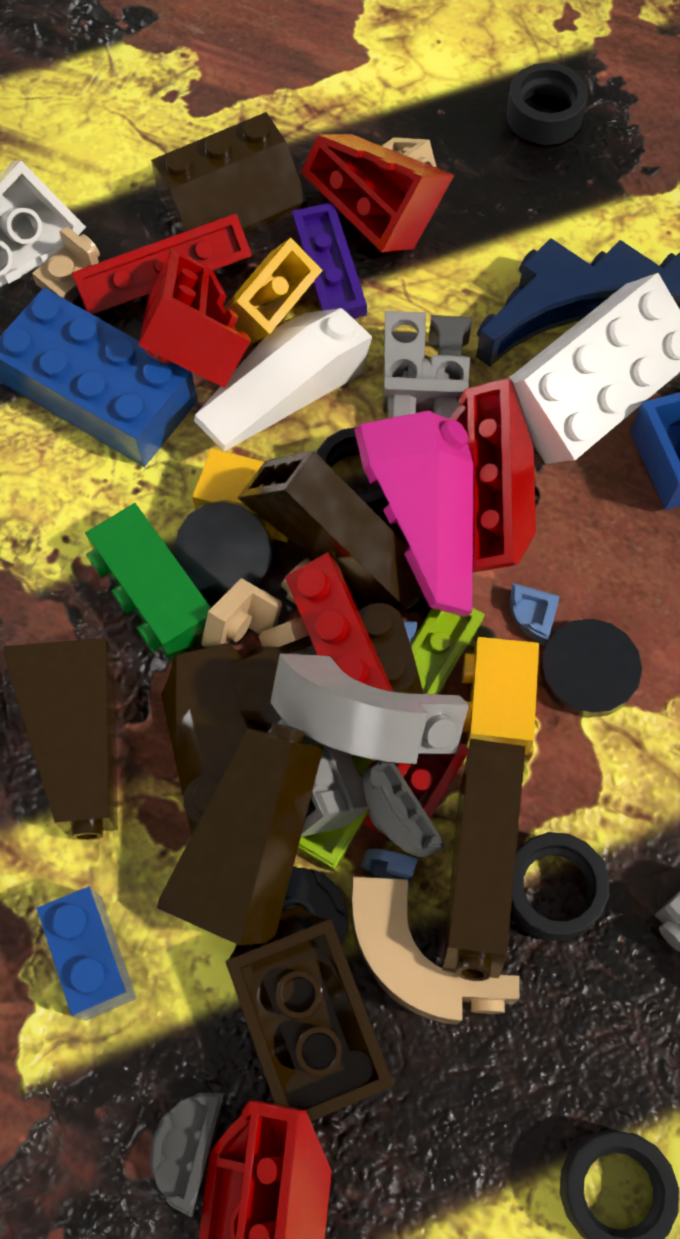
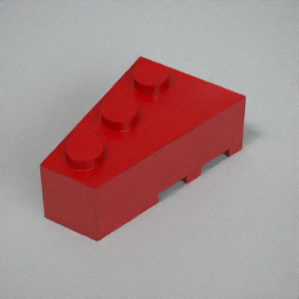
M318 134L301 170V173L381 252L415 248L455 176L352 134Z
M171 248L149 293L138 346L144 348L149 356L159 362H173L225 388L251 340L247 333L236 330L235 324L238 316L234 310L228 309L226 311L223 306L227 296L213 270Z

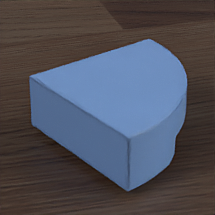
M512 583L509 607L516 625L527 637L539 644L546 645L560 596Z
M368 849L365 852L360 869L363 873L377 878L408 879L409 887L418 859L393 851Z

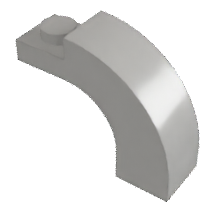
M280 654L271 697V704L282 719L290 726L305 731L304 735L319 743L360 757L406 764H416L418 754H457L469 706L460 695L397 693L363 684L345 674L330 656Z

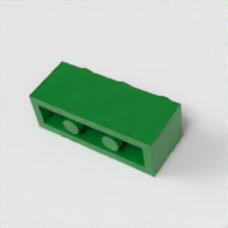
M136 503L85 532L92 547V550L86 553L88 560L101 579L109 574L117 587L112 589L111 592L123 612L128 615L134 611L143 624L138 626L137 630L152 653L161 649L168 661L171 662L176 655L186 653L202 642L207 614L211 607Z

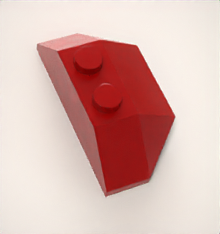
M506 378L465 389L459 399L461 404L449 418L462 424L468 434L467 443L473 461L472 573L518 565L536 534L534 444L513 381Z
M258 1100L249 1101L242 1110L243 1114L227 1129L210 1151L199 1239H325L332 1170L306 1110Z

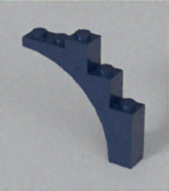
M550 238L538 251L535 249L531 250L521 262L519 272L521 273L519 286L511 293L505 307L497 315L493 313L488 315L481 323L477 331L479 342L476 357L490 367L515 346L544 331L580 321L625 284L655 273H659L680 309V252L677 255L670 253L659 266L622 240H619L607 253L601 251L589 264Z

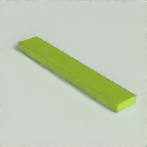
M472 607V613L464 617L431 608L410 643L424 694L439 695L483 622L484 613ZM350 754L359 776L363 778L364 770L374 759ZM369 809L343 828L326 832L323 830L317 834L301 837L298 851L335 872L363 824L362 821Z

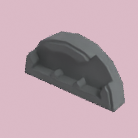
M374 760L364 770L362 782L373 825L381 833L387 835L402 850L417 857L432 856L446 847L445 842L394 762Z
M201 1092L180 1101L170 1112H167L162 1117L152 1138L150 1167L154 1173L157 1187L171 1207L190 1217L194 1216L225 1098L224 1093Z

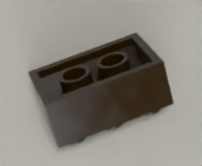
M267 112L151 160L158 196L181 233L237 213L245 234L289 215L294 210L303 209L308 206L307 198L287 142Z

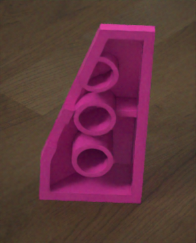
M431 411L360 424L354 431L364 472L370 484L379 482L389 502V505L383 509L389 524L397 523L403 531L409 544L404 555L429 607L466 617L472 613L473 461L467 443L468 434L466 430L456 420L445 418Z

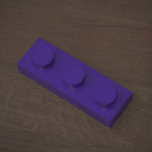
M332 203L292 211L293 225L300 248L323 270L312 283L319 310L342 308L353 319L367 316V303L335 206Z

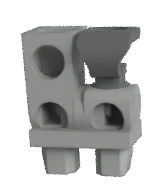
M385 311L383 412L388 413V418L424 411H431L448 419L461 404L459 399L464 390L469 388L470 357L461 356V349L469 342L472 317L431 315L429 342L431 345H438V355H432L431 359L424 358L426 312ZM400 325H409L415 328L418 333L392 331Z

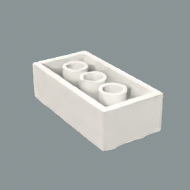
M659 273L627 283L509 377L513 381L534 447L545 464L576 460L637 409L642 402L649 399L680 372V309Z

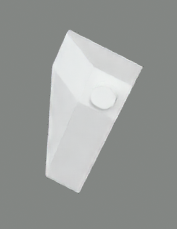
M21 160L11 162L0 174V287L41 266L60 251L64 245L59 231L65 226H68L78 235L86 228Z
M342 308L303 313L276 327L271 334L266 336L234 371L226 387L220 386L195 414L194 422L225 452L360 376L372 336Z

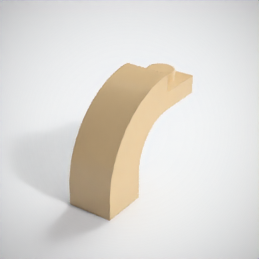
M353 877L352 923L359 953L377 984L402 1007L429 1020L458 1025L462 1021V1002H471V1012L503 1014L505 1013V1004H514L520 999L519 976L500 975L499 979L490 977L484 981H469L457 976L456 972L442 970L441 967L432 963L422 954L411 936L408 925V879Z

